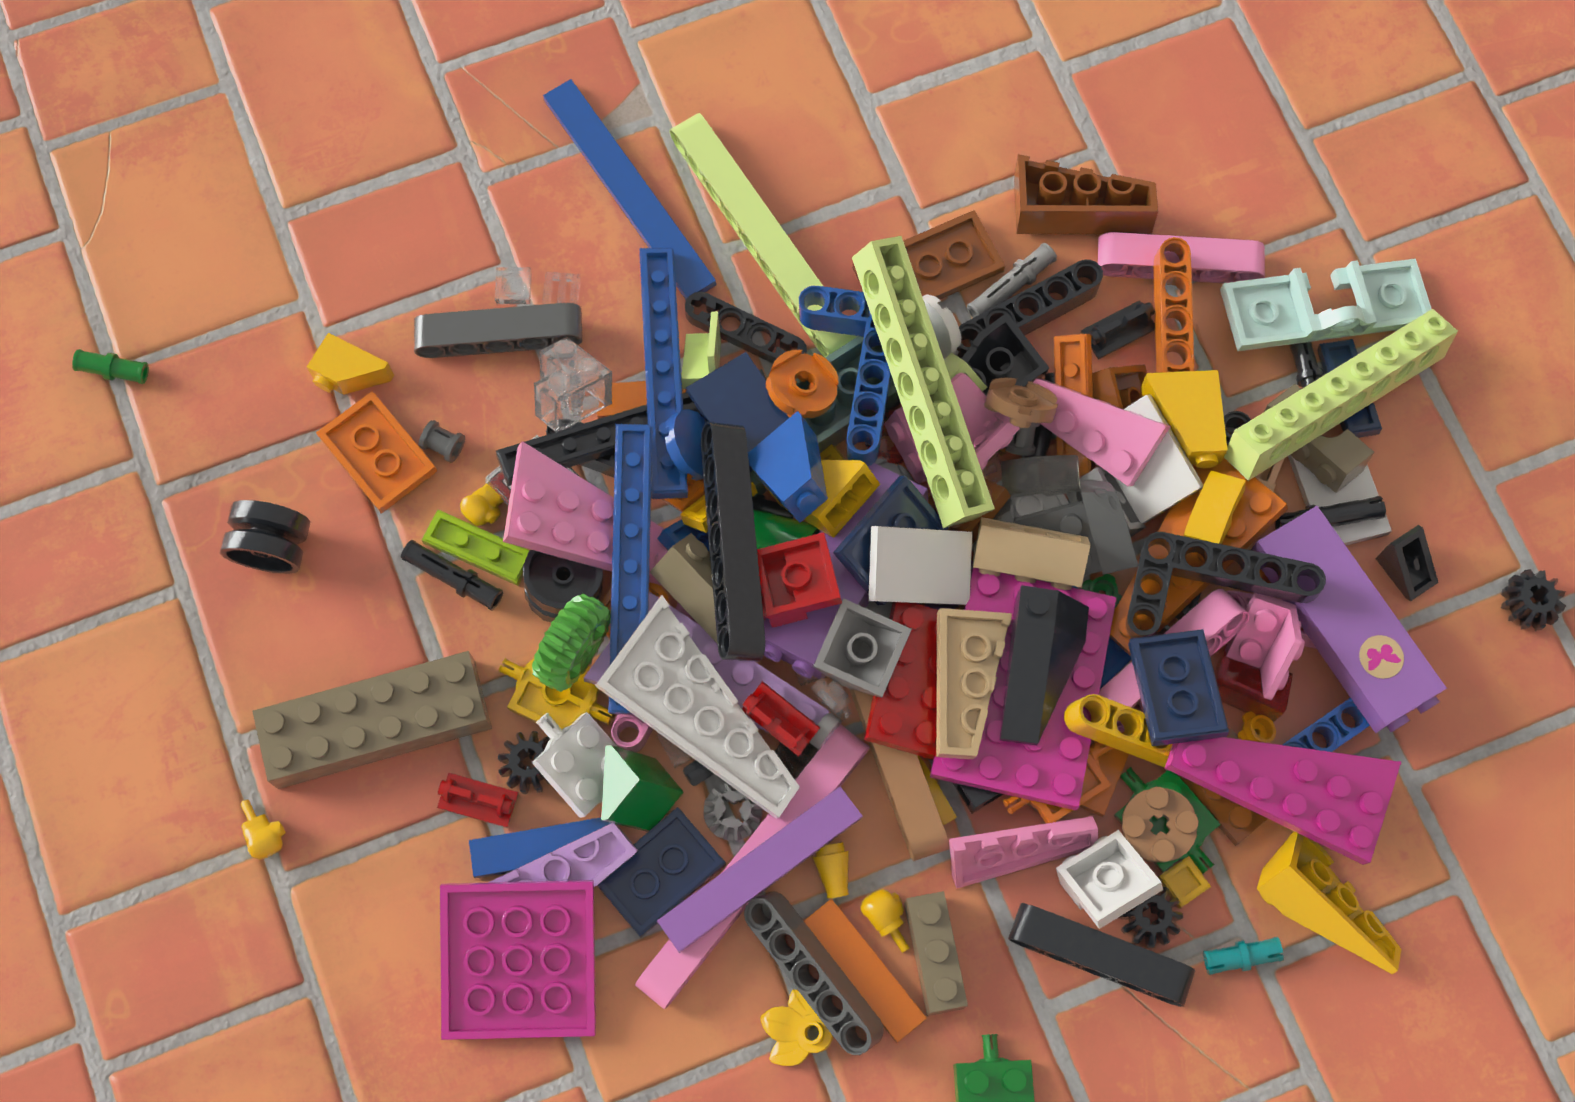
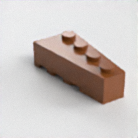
M1018 154L1014 174L1017 234H1105L1110 232L1152 234L1158 214L1155 182L1112 174L1110 177L1101 176L1093 173L1092 169L1081 167L1080 171L1062 168L1059 167L1060 163L1046 160V164L1029 161L1030 156Z

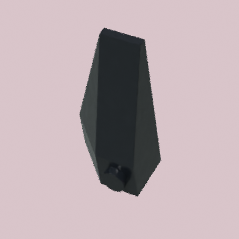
M1005 313L982 330L962 357V360L967 362L987 386L983 391L986 396L991 381L994 379L1015 378L1017 379L1015 385L1027 387L1028 381L1033 383L1036 378L1041 379L1049 370L1048 365L1008 313Z
M1021 585L1015 598L1000 733L1001 741L1038 745L1085 645L1089 607L1058 590Z

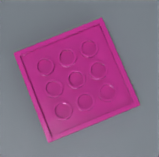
M594 880L445 883L440 885L441 1040L584 1037L596 1035Z

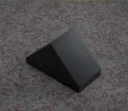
M1417 525L1391 542L1375 558L1409 601H1412L1439 583L1424 529L1420 525Z

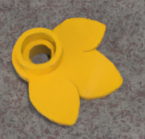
M793 989L789 995L788 1007L779 1006L771 1008L762 1014L760 1018L766 1033L777 1041L769 1058L771 1062L777 1065H799L810 1053H820L826 1050L833 1040L831 1032L796 989ZM812 1026H816L819 1030V1035L817 1039L812 1041L808 1037V1031Z

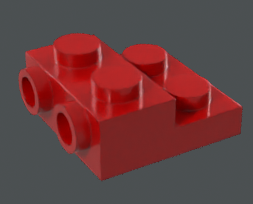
M824 532L757 549L760 586L763 595V618L769 619L772 628L808 619L807 612L842 604Z

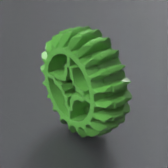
M584 593L573 597L571 601L566 603L564 609L559 611L558 616L551 622L549 629L545 632L543 640L538 644L539 649L535 653L532 663L533 675L551 689L554 688L561 692L570 688L573 683L578 681L581 674L585 673L586 668L592 663L599 647L604 642V637L609 631L608 626L611 623V610L604 606L601 601Z

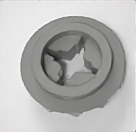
M726 782L718 787H714L705 800V822L710 831L721 839L729 841L744 839L750 836L761 822L762 808ZM723 799L733 805L745 800L739 809L741 818L744 821L743 823L733 816L720 821L726 813Z

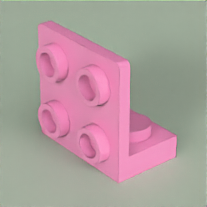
M1253 593L1245 609L1249 613V620L1245 627L1229 640L1225 648V654L1228 658L1260 668L1263 696L1266 699L1272 700L1277 689L1282 690L1285 687L1289 676L1288 668L1293 660L1297 661L1302 655L1305 641L1301 637V621L1298 620L1296 605L1271 596Z

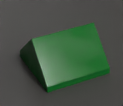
M606 745L601 820L646 832L650 831L662 820L684 793L683 790L656 758L617 746Z

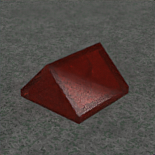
M1226 644L1214 670L1221 701L1245 713L1253 712L1256 716L1265 715L1274 723L1287 709L1293 674L1289 672L1285 687L1282 690L1277 689L1272 700L1266 699L1263 696L1260 668L1227 657L1225 652Z

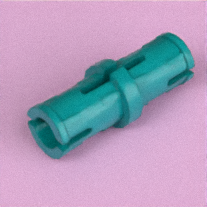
M1278 937L1245 943L1242 940L1235 942V946L1203 951V957L1206 958L1204 959V964L1208 975L1242 969L1244 972L1251 970V966L1284 961V955L1280 954L1283 953V948Z

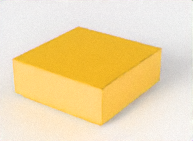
M1190 856L1158 877L1162 882V886L1169 889L1168 894L1171 899H1179L1180 902L1176 905L1179 909L1211 887Z

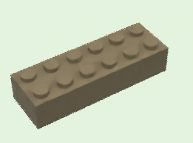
M469 651L252 711L267 781L277 789L492 729L476 663Z

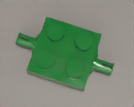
M1132 767L1120 775V778L1134 793L1130 800L1141 791L1156 786L1172 789L1183 795L1190 802L1198 818L1197 836L1190 850L1177 860L1154 863L1162 873L1175 862L1190 856L1202 874L1215 865L1200 849V846H1202L1205 838L1220 826V823L1176 773L1167 770L1158 779L1146 784L1134 772ZM1126 805L1114 814V817L1121 825L1122 814ZM1154 816L1150 818L1149 821L1153 824L1151 829L1153 834L1157 835L1160 831L1165 834L1168 833L1169 828L1166 826L1168 820L1164 816L1159 819Z
M998 1034L981 1035L983 1059L974 1063L953 1064L956 1102H1035L1031 1060L1010 1061L1005 1058H999Z

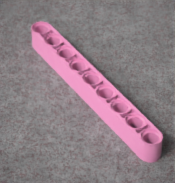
M840 724L796 778L795 781L800 788L781 816L776 819L768 814L724 871L831 792L842 786L864 758L870 746ZM746 905L681 953L678 952L669 939L641 974L635 986L663 1009H666L745 910Z

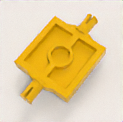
M534 657L525 667H521L506 658L502 661L503 665H500L499 673L517 680L515 693L507 705L508 710L534 723L543 715L549 713L561 729L570 726L581 714L586 712L591 717L606 723V725H610L612 722L611 718L613 719L615 714H609L608 708L597 703L600 690L595 687V684L584 682V677L590 670V666L586 668L584 674H581L577 682L573 683L570 688L560 692L544 685L533 675L532 663Z

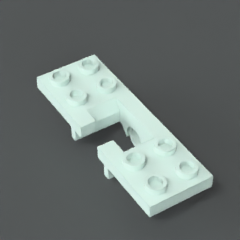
M1416 258L1359 266V262L1356 260L1351 261L1345 268L1335 269L1330 274L1334 290L1352 288L1357 305L1344 306L1333 311L1330 308L1319 314H1314L1308 294L1311 286L1307 273H1302L1301 268H1294L1289 275L1224 283L1220 288L1237 352L1399 330L1432 309Z

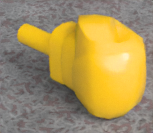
M486 483L472 495L464 497L460 503V509L465 518L475 526H481L487 522L493 524L501 515L498 506L503 503V499Z
M242 801L240 804L248 821L244 822L241 828L251 857L261 860L279 852L283 845L281 837L286 833L281 822H269L265 814L256 816L250 801Z
M879 889L869 894L860 906L862 914L869 919L882 937L890 933L901 952H905L910 947L898 930V927L904 923L900 917L904 911L901 898L897 893H890L885 889Z

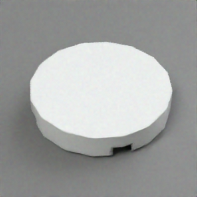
M928 294L922 296L943 359L951 353L957 356L959 353L957 347L961 345V334L953 313L947 307L942 309L937 304L940 302V299Z

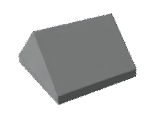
M843 598L813 667L844 687L882 698L911 632V628Z

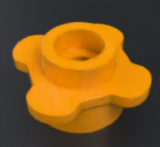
M1247 712L1242 716L1244 724L1242 730L1238 733L1239 739L1270 743L1274 740L1276 728L1270 718L1265 715L1256 716L1253 712Z

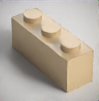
M981 517L973 554V567L979 568V572L984 575L1000 576V573L1015 575V579L1021 582L1035 583L1036 579L1049 581L1051 586L1055 588L1071 590L1072 586L1082 587L1091 545L1088 537Z

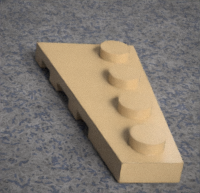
M945 608L938 610L936 757L974 759L977 757L988 714L987 708L991 693L994 690L997 678L995 676L999 660L1003 654L1004 640L1007 628L1011 622L1012 613Z

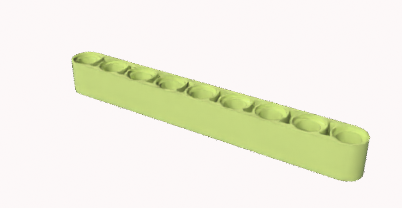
M697 113L669 130L670 136L678 151L821 355L827 357L858 337L806 328L801 323L799 317L800 293L809 286L823 285L705 118L700 113ZM811 305L808 307V309L812 311H817L822 308L819 305Z

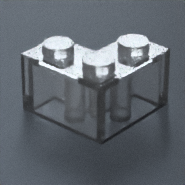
M568 337L539 351L540 380L534 383L535 416L555 432L564 430L612 404V371Z

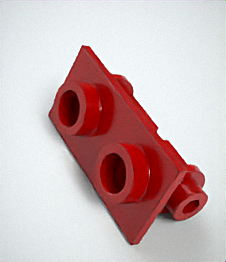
M763 681L742 704L743 707L741 709L746 715L797 756L802 753L820 729L817 724Z
M448 773L446 781L442 780L438 788V795H441L437 808L508 828L519 792Z

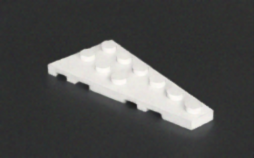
M661 595L595 687L776 819L779 818L800 786L775 751L769 748L759 734L757 726L751 718L749 719L737 703L739 701L706 655L702 654L690 638V633L682 622L678 621L670 610V605Z

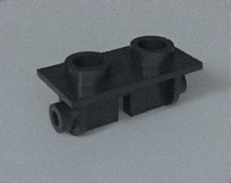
M1139 300L1081 330V333L1091 334L1092 350L1096 357L1100 359L1155 330V323L1151 316L1155 314L1151 303L1147 302L1144 304Z

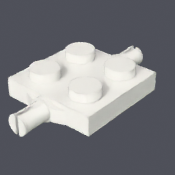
M588 712L581 714L570 726L563 729L559 727L549 713H546L536 724L539 725L550 740L545 750L532 764L580 818L585 817L598 803L602 802L605 746L617 745Z

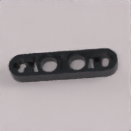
M695 292L686 299V318L692 325L709 333L711 312L719 310L721 339L772 364L780 355L790 351L793 347L797 348V350H803L802 354H807L806 344L799 337L708 293ZM702 304H706L707 312L701 311L699 315H696L693 306L700 307ZM727 317H735L741 324L738 329L727 331L722 328L721 322ZM763 331L770 335L771 340L764 346H758L752 342L751 338L754 333ZM777 339H780V348L776 347V352L773 353L772 351L775 349Z

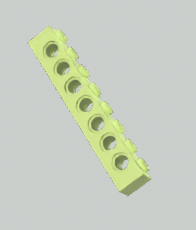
M902 236L871 241L855 254L852 260L942 526L946 528L975 520L995 508Z
M1431 309L1234 430L1224 458L1249 481L1443 359L1458 330L1434 309Z

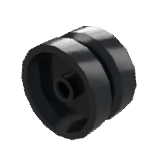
M256 500L233 502L227 523L234 530L225 533L220 554L233 563L260 571L284 574L298 572L303 551L297 544L305 542L311 523L308 517L298 511L269 502Z
M535 550L528 552L523 565L525 599L531 610L542 620L551 623L558 616L559 611L564 609L567 602L583 593L600 601L603 589V569Z

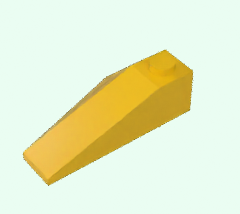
M1293 831L1261 871L1257 886L1261 897L1266 903L1273 905L1291 920L1390 974L1397 972L1402 950L1372 911H1363L1359 906L1358 900L1354 895L1356 889L1349 881L1342 884L1329 867L1334 861L1317 842Z

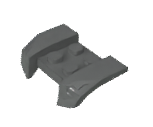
M1081 480L1082 501L1015 517L1013 502L1010 498L993 518V520L1088 537L1091 546L1084 575L1100 571L1104 575L1138 566L1124 512L1117 492L1110 482Z

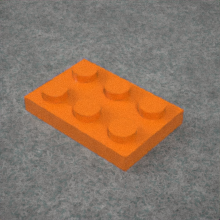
M373 391L316 432L320 440L381 514L437 472L435 465Z

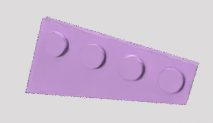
M611 823L488 883L594 880L595 887L638 850L619 826Z

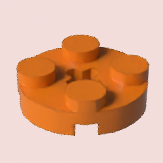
M790 350L780 355L774 361L765 383L766 389L773 403L784 413H787L789 418L797 411L804 419L815 418L827 412L834 403L839 383L838 374L833 365L822 355L814 353L811 356L809 354H802L803 350ZM798 378L801 382L807 380L810 383L808 390L799 388L796 385V379Z

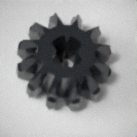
M1531 569L1524 570L1520 576L1513 575L1508 580L1509 586L1503 588L1501 595L1507 599L1501 604V609L1511 610L1512 612L1508 617V621L1513 622L1519 619L1521 629H1527L1532 625L1535 631L1542 630L1546 627V624L1553 625L1559 618L1558 614L1563 612L1566 607L1560 601L1565 596L1566 591L1556 590L1554 587L1558 583V578L1548 581L1546 580L1545 570L1534 574ZM1531 597L1536 600L1535 603L1530 600Z
M532 731L529 741H526L522 732L516 734L519 742L517 745L508 740L504 743L510 754L502 753L498 755V760L507 764L499 769V774L501 777L510 776L506 784L511 789L520 783V792L527 794L530 784H533L536 792L540 793L543 791L540 781L544 779L548 784L550 783L536 767L530 769L527 766L526 770H524L525 766L522 761L527 756L532 759V755L535 756V760L545 750L550 738L547 736L539 742L538 732Z
M1163 887V890L1157 893V895L1152 896L1118 917L1129 920V923L1123 926L1121 931L1125 934L1133 929L1136 933L1132 938V943L1135 945L1140 943L1144 936L1147 948L1155 947L1156 938L1162 945H1166L1170 942L1168 933L1177 935L1180 932V928L1172 922L1183 919V913L1172 911V908L1179 904L1180 901L1178 898H1173L1170 901L1165 899L1169 891L1167 887ZM1149 907L1152 914L1158 915V919L1151 924L1150 919L1143 917L1142 914Z

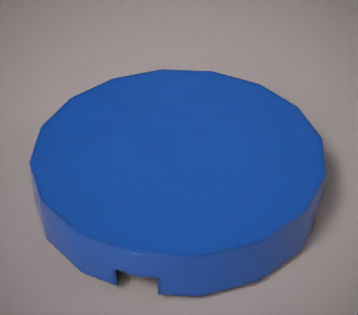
M686 409L672 414L666 421L665 428L669 427V435L665 436V444L669 456L677 469L684 475L689 473L693 476L691 479L697 481L704 479L701 433L707 421L698 412Z

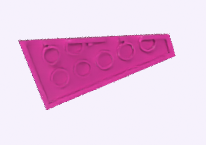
M1221 737L1173 744L1165 769L1364 865L1371 863L1401 762Z

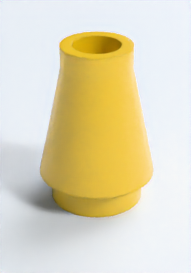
M844 842L827 844L815 853V857H812L826 890L827 899L849 895V851H845Z

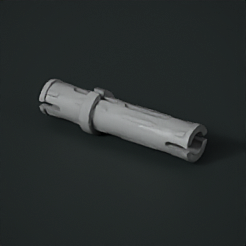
M1042 243L1039 248L1024 260L1018 259L1013 264L1012 270L991 285L974 301L967 304V310L974 318L1008 300L1024 285H1031L1035 282L1036 276L1057 260L1054 250L1047 243Z

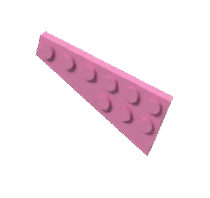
M522 441L517 448L503 542L612 572L614 498ZM652 521L650 527V571L668 552L657 539L664 528ZM649 573V582L661 585L654 578V576L651 573Z

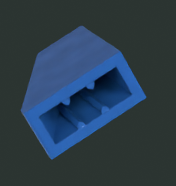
M797 411L748 453L749 467L759 480L800 523L823 504L828 497L817 436L803 416Z

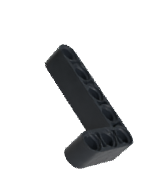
M1155 532L1145 539L1142 547L1126 619V630L1131 638L1155 636L1162 621L1171 575L1299 603L1314 601L1324 589L1326 576L1319 566L1312 563L1166 532ZM1153 545H1162L1167 549L1168 556L1164 559H1155L1150 555L1148 549ZM1197 552L1203 556L1205 564L1200 567L1190 566L1185 556L1188 553ZM1227 560L1236 561L1241 567V573L1237 575L1226 573L1222 563ZM1263 568L1273 569L1278 575V581L1275 583L1265 582L1260 576V570ZM1297 577H1311L1315 583V590L1305 591L1301 589L1297 583ZM1148 579L1155 580L1159 583L1161 591L1155 595H1149L1142 590L1141 583ZM1145 614L1152 619L1153 627L1149 630H1140L1134 625L1133 619L1137 615Z

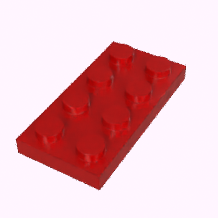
M892 602L889 619L911 628V632L883 697L880 698L873 695L864 740L934 760V757H936L938 610L916 603Z

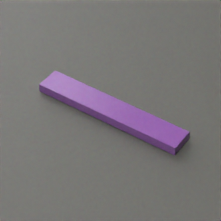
M841 786L658 919V924L678 952L681 953L861 820L862 814Z

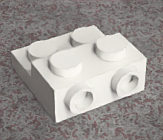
M1119 830L1109 836L1099 838L1093 846L1078 855L1066 858L1060 866L1056 867L1061 886L1078 908L1086 911L1099 929L1163 890L1162 882Z

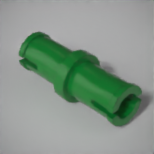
M78 349L75 351L72 360L74 371L102 375L105 380L113 381L115 378L144 384L149 373L147 362L119 358L118 354L114 353L102 355Z

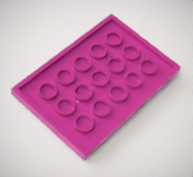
M973 567L970 581V599L965 605L964 610L1012 613L1011 622L1007 628L1004 640L1005 646L1002 657L999 660L995 676L997 678L994 690L990 696L987 708L988 714L977 757L974 759L934 757L930 778L1077 810L1080 804L1091 739L1072 732L1065 723L1064 712L1069 704L1091 694L1099 695L1116 597L1073 587L1071 590L1058 589L1051 586L1050 582L1036 580L1035 583L1021 582L1015 579V575L1000 573V576L984 575L979 572V568ZM1021 585L1058 590L1089 607L1085 645L1037 746L1000 740L1014 605ZM1083 707L1084 717L1091 722L1090 712Z

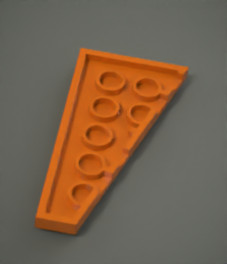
M1225 458L1214 467L1198 468L1196 464L1193 466L1203 485L1211 471L1246 480L1245 491L1232 514V524L1222 542L1223 545L1247 549L1288 510L1287 503L1255 477L1248 481ZM1201 489L1171 507L1158 532L1184 536L1187 523ZM1153 545L1148 549L1150 555L1155 559H1164L1168 556L1167 549L1162 545ZM1191 552L1185 556L1190 566L1200 567L1205 564L1203 556L1197 552ZM1234 560L1224 561L1222 563L1223 569L1225 570ZM1137 571L1113 613L1109 636L1130 656L1128 643L1132 638L1126 630V619ZM1171 575L1162 621L1157 634L1210 583ZM1148 579L1141 583L1142 590L1149 595H1155L1161 591L1159 583L1155 580ZM1145 614L1137 615L1133 619L1134 625L1140 630H1149L1153 627L1152 619Z

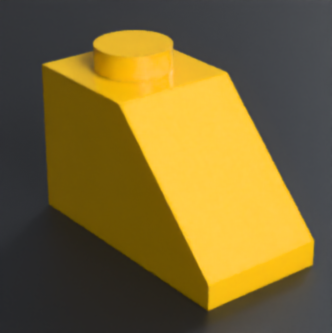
M330 333L326 335L307 365V369L313 377L312 382L317 387L329 393L333 389L343 395L390 382L395 376L388 362Z

